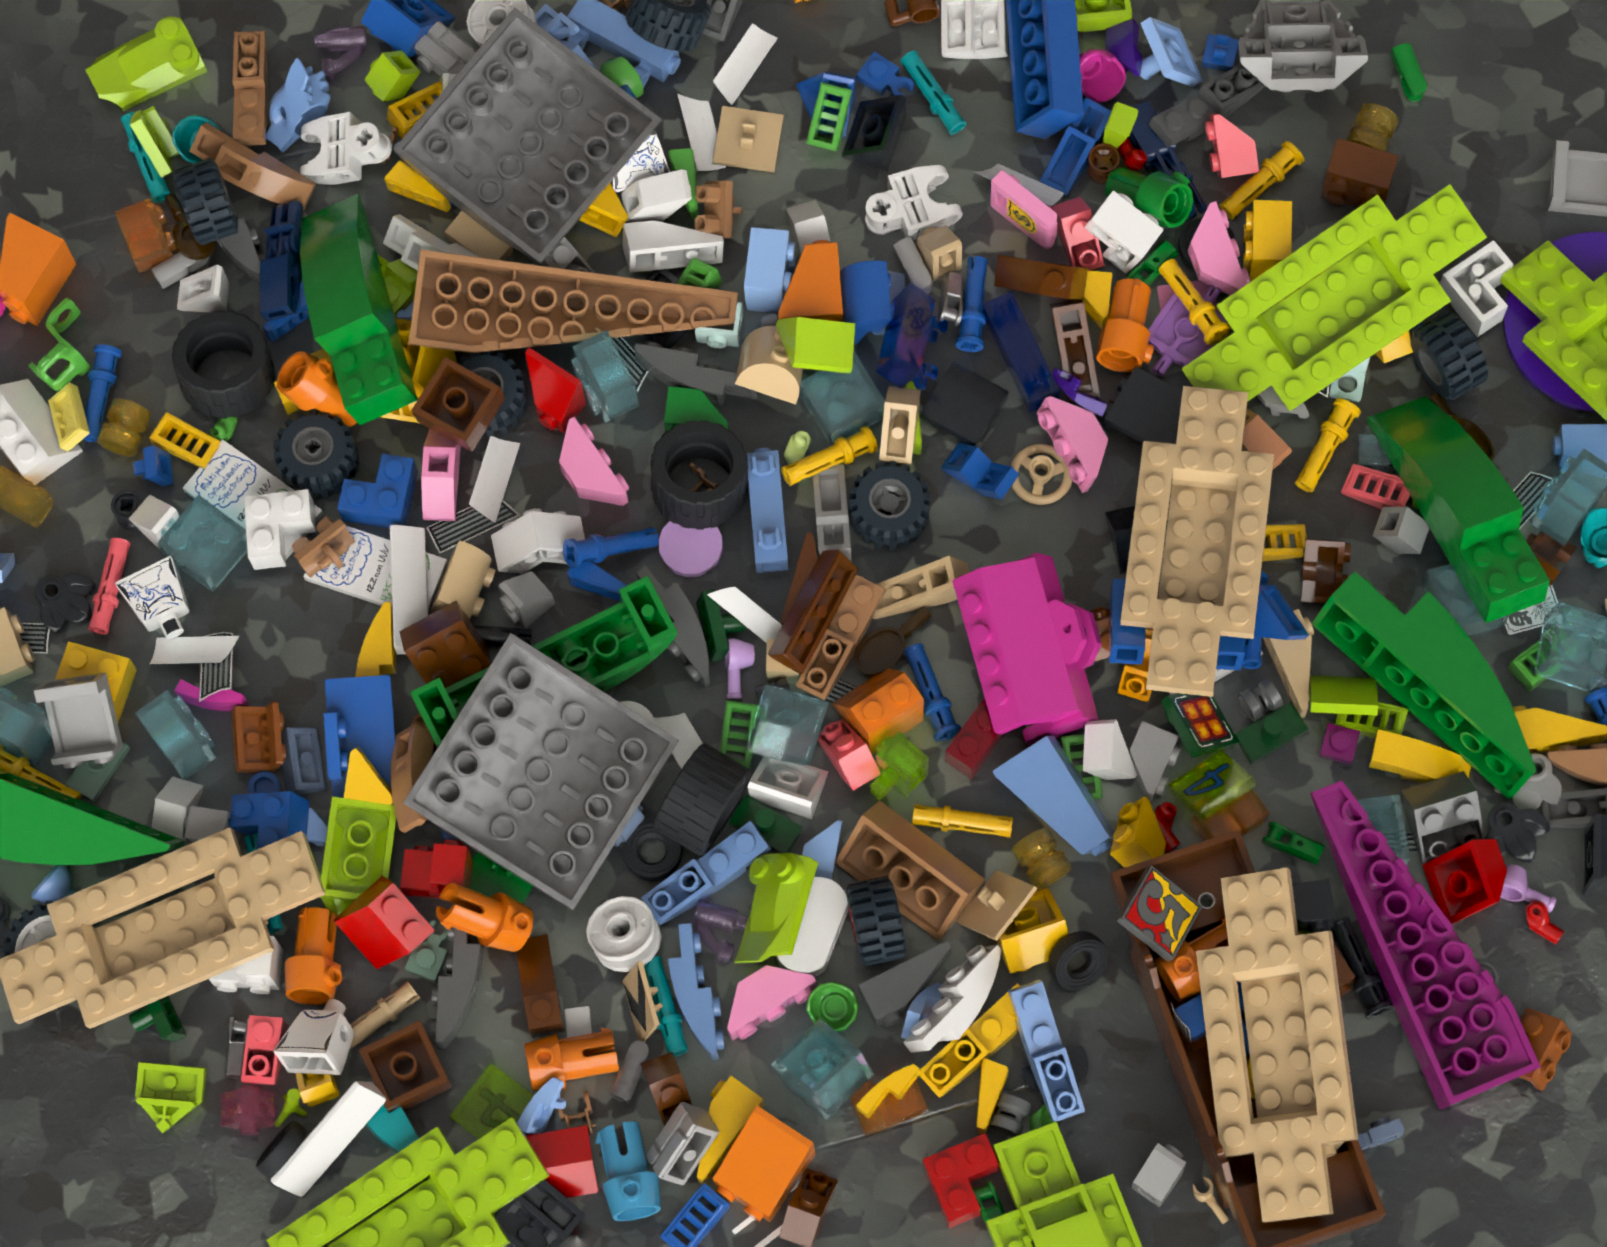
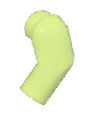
M798 431L790 437L784 451V458L788 465L805 457L811 442L810 435L807 432Z

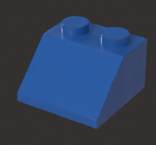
M371 0L361 23L370 29L372 35L389 44L393 51L402 50L409 58L416 55L415 44L428 33V30L437 21H440L448 28L453 23L455 17L434 0Z

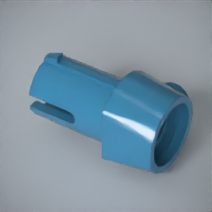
M633 1121L622 1122L628 1149L626 1155H621L614 1124L604 1127L598 1132L595 1142L596 1144L600 1143L607 1177V1181L602 1185V1189L612 1219L615 1221H631L649 1217L661 1209L659 1177L655 1172H649L640 1125L638 1122Z

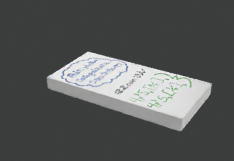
M224 440L221 441L220 447L206 469L199 467L183 487L185 493L245 536L247 535L244 496L295 491ZM314 505L316 524L324 513L322 509ZM308 533L284 536L286 560L294 551L292 544L300 537H305Z
M346 526L355 542L347 548L348 551L339 557L344 566L337 569L333 564H330L311 578L306 573L303 576L305 581L382 606L384 602H391L393 607L391 545L388 539ZM426 552L429 612L448 561L445 558Z

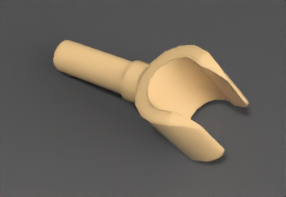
M1203 1177V1181L1209 1190L1206 1193H1200L1193 1184L1194 1196L1198 1201L1206 1202L1220 1222L1224 1224L1229 1218L1213 1195L1212 1181L1209 1178Z

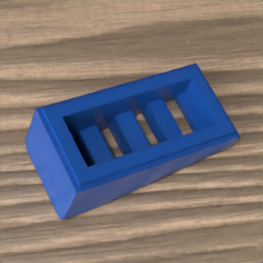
M303 281L300 284L296 314L267 321L262 326L267 340L271 343L309 318Z
M591 561L583 562L578 567H570L567 573L571 586L621 602L618 590L627 586Z
M703 1183L661 1234L660 1238L670 1247H697L728 1212L730 1205L708 1185ZM703 1198L717 1208L713 1213L700 1203ZM694 1209H697L708 1219L705 1224L691 1213ZM685 1219L699 1230L696 1235L682 1224ZM676 1230L680 1231L690 1240L687 1246L673 1235Z

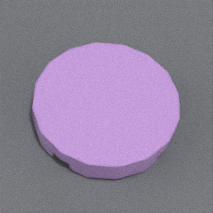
M669 521L662 529L659 537V553L662 561L674 574L686 578L700 577L706 574L707 571L719 563L723 552L722 535L718 527L696 530L695 528H684L679 524Z

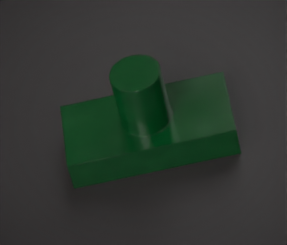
M715 589L702 591L696 602L710 663L723 661L728 653L729 646L726 634L745 630V625L733 615H721L719 604L707 595L715 592Z
M1289 702L1235 733V736L1239 741L1238 745L1252 765L1306 734L1308 728L1293 704Z
M747 794L729 821L730 826L737 830L749 821H752L772 850L777 853H789L803 831L802 826Z
M169 996L152 1002L129 1015V1020L137 1032L155 1023L163 1040L177 1042L187 1036Z

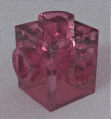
M242 1085L239 1089L221 1093V1127L240 1129L241 1135L260 1134V1129L274 1126L275 1106L273 1092L261 1091V1086Z

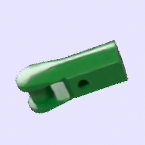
M1411 43L1397 45L1392 48L1390 56L1401 80L1405 97L1411 102H1418L1423 98L1427 83L1420 70Z
M1163 240L1143 262L1130 272L1126 279H1140L1150 287L1160 275V266L1167 260L1177 258V250L1167 241ZM1143 270L1150 274L1147 279L1141 275Z
M1269 822L1268 827L1270 830L1267 837L1262 838L1261 842L1312 865H1317L1325 847L1324 844L1298 834L1279 823ZM1282 835L1291 838L1289 845L1279 842Z
M990 1179L982 1187L977 1189L974 1186L972 1187L981 1208L980 1214L984 1223L1006 1214ZM992 1197L996 1205L984 1209L981 1201Z

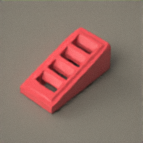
M1354 463L1341 490V494L1380 510L1383 507H1406L1410 497L1400 477ZM1358 475L1364 477L1359 490L1353 488ZM1370 480L1376 482L1372 493L1366 492ZM1382 485L1388 487L1384 497L1378 495ZM1394 490L1400 491L1397 501L1391 499Z

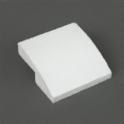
M941 0L942 56L955 59L1008 57L1006 0Z

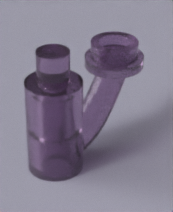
M364 26L327 29L326 34L315 35L316 48L328 47L329 51L348 49L346 53L335 61L333 56H328V59H322L323 72L325 73L324 78L335 79V73L353 63L361 55L363 48L366 47Z
M700 899L694 914L696 930L700 933V938L718 956V963L723 964L725 962L729 964L735 944L729 943V940L724 939L723 943H720L711 931V927L733 932L734 928L745 931L748 918L739 916V910Z

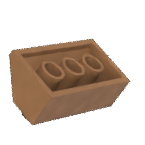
M881 801L877 802L861 816L835 861V864L858 881L888 876L894 886L900 913L939 942L971 903L985 881L982 876Z

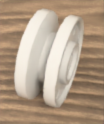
M475 0L468 12L466 21L468 31L481 47L514 7L537 24L536 15L525 0Z
M620 896L607 900L593 912L586 929L588 943L602 965L613 971L629 972L637 961H642L643 965L651 961L659 950L662 938L660 926L655 920L652 911L645 902L635 897Z

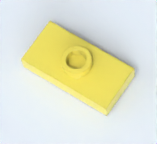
M70 382L48 400L59 446L68 452L90 433L78 386Z

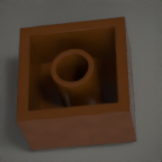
M1337 138L1326 172L1321 197L1326 198L1335 205L1347 204L1359 208L1378 195L1385 204L1399 155Z
M445 357L411 411L419 423L472 452L506 398L499 386Z
M457 601L399 631L404 652L426 684L440 677L444 687L447 688L488 668L492 663L487 646Z
M420 1020L359 1049L375 1086L386 1097L384 1105L389 1113L399 1107L403 1111L408 1110L453 1088Z

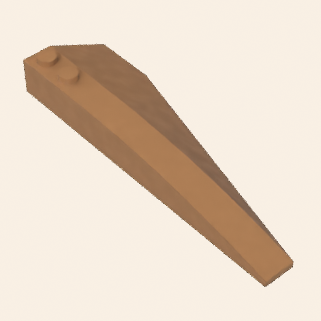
M420 250L408 345L478 353L690 330L699 327L708 328L734 325L738 292Z

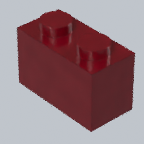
M984 699L945 751V762L971 780L1006 734L994 732L988 707Z

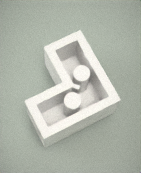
M1113 190L1084 228L1108 246L1102 256L1127 274L1145 256L1164 229L1159 226V222L1152 215L1142 213L1135 208L1129 197L1122 193L1117 194Z
M1494 240L1444 273L1440 282L1441 287L1451 299L1450 305L1476 337H1479L1501 322L1508 307L1494 288L1502 284L1500 282L1502 275L1511 269L1514 264Z
M309 490L244 496L248 558L254 570L286 566L284 536L316 532L314 501Z
M530 509L523 512L522 517L505 523L502 529L491 535L498 571L520 574L525 573L542 562L567 564L563 556L564 541L571 538L575 540L585 539L580 516L567 515L564 511L547 513L542 512L541 509Z
M270 936L275 951L211 977L209 980L213 986H217V990L223 992H236L237 988H250L252 993L270 994V990H280L284 950L276 938Z

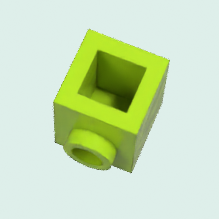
M402 50L384 52L371 64V70L364 80L371 87L373 94L384 102L403 99L421 72Z

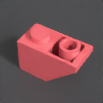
M1209 114V121L1205 122L1207 140H1212L1214 153L1209 154L1212 172L1217 171V177L1220 178L1259 172L1255 140L1220 114Z
M1077 197L1051 206V209L1057 213V233L1069 264L1088 268L1089 271L1105 266L1098 238L1084 228L1093 216L1091 208L1081 197Z
M843 718L837 722L829 723L822 731L815 734L819 744L838 774L853 791L881 775L867 744Z
M249 1015L241 1075L242 1083L276 1084L282 1063L273 1051L288 1030V1025L282 1017Z

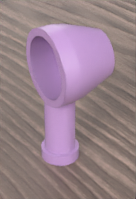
M727 639L729 651L725 656V667L728 674V694H726V700H742L740 670L754 665V645L739 639Z
M1512 864L1506 866L1507 873L1501 898L1514 902L1525 900L1529 903L1539 900L1546 905L1550 913L1555 906L1556 897H1549L1528 888L1526 870L1522 867Z

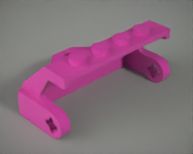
M1035 552L1018 561L981 567L952 580L995 733L1004 734L1022 725L1033 724L1022 731L1026 745L1032 746L1045 736H1055L1057 739L1085 727L1087 721L1099 720L1084 669L1093 665L1102 645L1094 614L1076 604L1065 603L1051 556Z

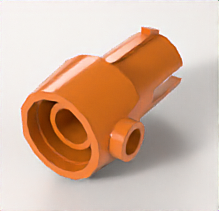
M1122 279L1116 282L1108 319L1099 334L1096 359L1102 366L1113 371L1132 372L1135 366L1140 368L1142 362L1149 364L1153 354L1154 345L1148 344L1151 333L1145 327L1151 289L1140 279Z
M303 351L291 355L278 373L277 389L301 410L316 409L321 413L327 412L330 413L332 419L335 416L339 417L343 425L346 424L348 427L357 423L355 419L344 409L337 379L333 375L334 368L325 358L319 359Z
M450 883L439 896V899L454 904L450 910L436 906V916L440 923L447 930L453 927L477 936V940L481 945L516 952L525 945L530 936L534 922L531 908L505 893L498 892L489 897L456 883Z
M304 907L298 913L294 956L285 961V994L288 999L299 1004H326L329 999L335 998L337 985L342 981L341 965L334 962L337 925L333 920L338 915L333 913L329 918V909Z
M1221 919V925L1189 943L1184 940L1173 960L1167 962L1161 956L1155 960V965L1163 982L1178 1002L1201 994L1196 951L1229 945L1226 919Z
M601 1028V1032L558 1039L557 1034L525 1043L524 1048L532 1091H539L553 1077L564 1082V1087L561 1089L564 1090L566 1089L565 1081L619 1071L612 1030Z

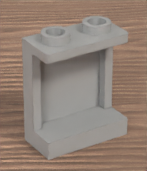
M1556 140L1551 158L1548 211L1607 217V153L1569 150V141Z
M106 673L44 681L34 690L36 703L44 702L56 752L51 758L52 765L63 764L64 768H73L82 765L83 761L94 760L95 764H102L114 760V756L123 748Z

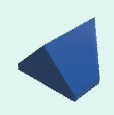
M824 71L797 83V89L811 120L821 82L852 90L843 138H845L856 99L855 77ZM826 93L825 99L842 103L843 97ZM824 106L823 112L839 115L840 109ZM821 118L820 124L836 127L837 122ZM819 130V133L834 135L832 133Z

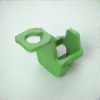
M65 298L53 309L46 321V328L59 343L38 362L37 366L33 362L28 365L38 378L56 391L61 390L76 375L83 376L91 369L82 355L59 334L65 331L81 313L70 298ZM70 309L68 317L64 321L58 322L59 315L64 310ZM58 359L68 360L69 363L53 379L45 373Z

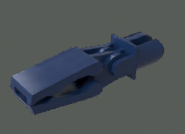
M1147 100L1134 106L1133 108L1138 110V116L1128 137L1135 149L1145 152L1147 156V161L1144 164L1145 170L1151 169L1152 173L1162 171L1169 176H1172L1174 171H1177L1190 180L1188 186L1193 194V206L1188 219L1197 216L1196 208L1200 214L1205 213L1207 206L1193 183V174L1189 173L1182 161L1179 162L1174 153L1176 145L1173 144L1168 148L1149 126L1151 119L1157 115L1150 102Z
M291 201L289 205L284 203L277 207H272L270 227L263 229L267 234L265 260L260 261V314L267 321L296 314L300 284L302 282L299 251L303 206L299 201Z

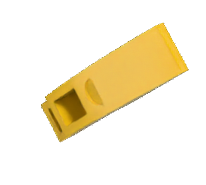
M1017 983V984H1016L1014 987H1012L1011 989L1020 987V985ZM1007 992L988 1009L958 1040H952L920 1069L921 1074L919 1076L939 1098L943 1097L982 1065L983 1058L990 1059L1018 1034L1015 1022L1017 1018L1009 993Z

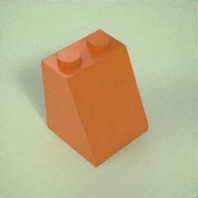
M9 213L6 218L0 263V295L3 298L2 303L8 307L9 315L22 324H26L28 321L38 326L75 268L76 262L64 239Z
M818 240L812 244L805 245L778 311L779 320L803 317L843 322L837 242L831 243L828 240Z
M890 668L871 677L833 702V706L839 715L867 744L872 755L924 721V698L905 672Z
M757 1105L712 1179L717 1187L715 1192L730 1203L736 1199L745 1205L743 1211L753 1219L760 1222L764 1218L771 1222L815 1157L814 1143Z

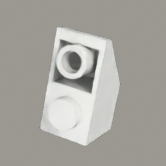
M682 169L638 179L621 193L623 207L628 215L626 222L633 223L653 220L663 222L692 199L687 170Z

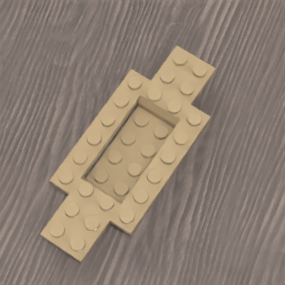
M1183 386L1176 444L1143 441L1121 625L1153 628L1146 690L1213 697L1220 636L1254 639L1274 454L1242 451L1248 392Z
M229 827L48 904L47 908L56 935L0 959V978L14 1022L18 1024L24 1023L77 1000L85 1026L91 1029L275 951L266 926L268 924L267 919L326 894L306 834L300 831L246 855H242L235 832ZM214 873L215 878L98 928L92 926L95 923Z
M1288 868L1221 878L1229 946L1196 951L1218 1139L1223 1147L1225 1157L1254 1154L1262 1222L1267 1223L1334 1214L1325 1145H1328V1143L1358 1140V1131L1332 932L1322 931L1298 935L1291 871ZM1237 981L1241 982L1257 1118L1253 1117Z

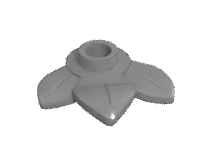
M1531 754L1535 767H1541L1542 772L1538 775H1532L1513 796L1514 805L1519 810H1537L1542 801L1556 805L1560 800L1562 794L1560 780L1552 774V763L1543 754Z

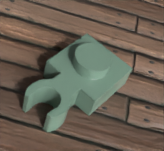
M435 920L430 922V925L433 929H435L437 926V922ZM445 929L442 935H435L433 932L429 935L426 942L423 941L411 952L404 968L405 971L437 983L438 976H440L446 962L447 954H449L447 949L441 948L442 944L448 940V930Z

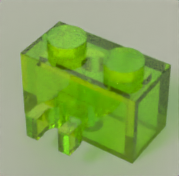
M898 732L893 738L887 736L876 749L878 752L876 754V763L881 775L870 785V793L881 801L890 789L894 787L902 796L907 798L928 776V757L902 733Z

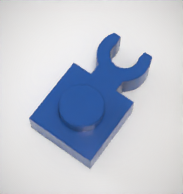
M875 51L856 74L857 81L880 96L886 90L891 92V96L903 95L898 91L901 87H905L910 91L914 89V83L910 78L897 77L900 73L898 66Z

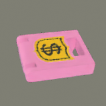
M1001 170L991 180L990 206L1042 248H1052L1057 236V213L1020 184V180L1013 175L1009 176Z

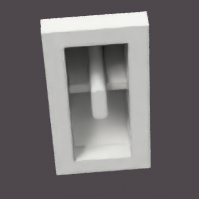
M816 200L786 208V214L800 255L806 244H812L818 240H828L831 242L825 216Z
M215 265L181 279L177 309L192 312L220 310L226 312L229 281L223 267Z
M151 495L143 501L129 518L160 550L165 547L182 527L177 509Z
M1117 719L1087 721L1085 724L1084 772L1104 780L1132 779L1137 776Z
M172 776L155 798L152 828L185 840V833L183 831L184 818L189 813L190 806H198L204 786Z

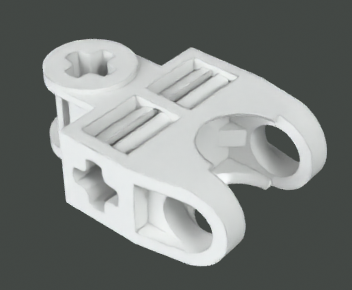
M351 112L323 116L301 127V139L309 143H321V149L314 159L309 160L308 164L301 166L300 174L316 184L323 185L359 181L362 178V165L378 164L385 161L391 154L392 142L389 137L380 133L374 124L369 122L362 123Z
M929 165L888 175V191L874 194L866 202L865 223L867 228L878 235L903 229L906 238L911 237L912 240H916L922 232L931 227H937L938 229L946 225L949 227L956 223L963 215L960 205H947L946 202L938 203L929 197V193L936 190L935 186L944 183L949 178L946 168L941 165Z

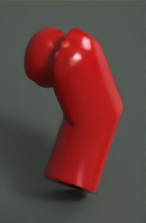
M1126 139L1117 148L1127 168L1138 172L1144 167L1147 161L1145 152L1135 149L1129 139Z
M1163 802L1156 807L1154 813L1166 842L1165 850L1167 853H1170L1181 845L1180 841L1171 831L1177 809L1171 802Z
M1539 900L1531 901L1525 909L1529 928L1556 945L1565 931L1550 922L1547 907L1543 902Z

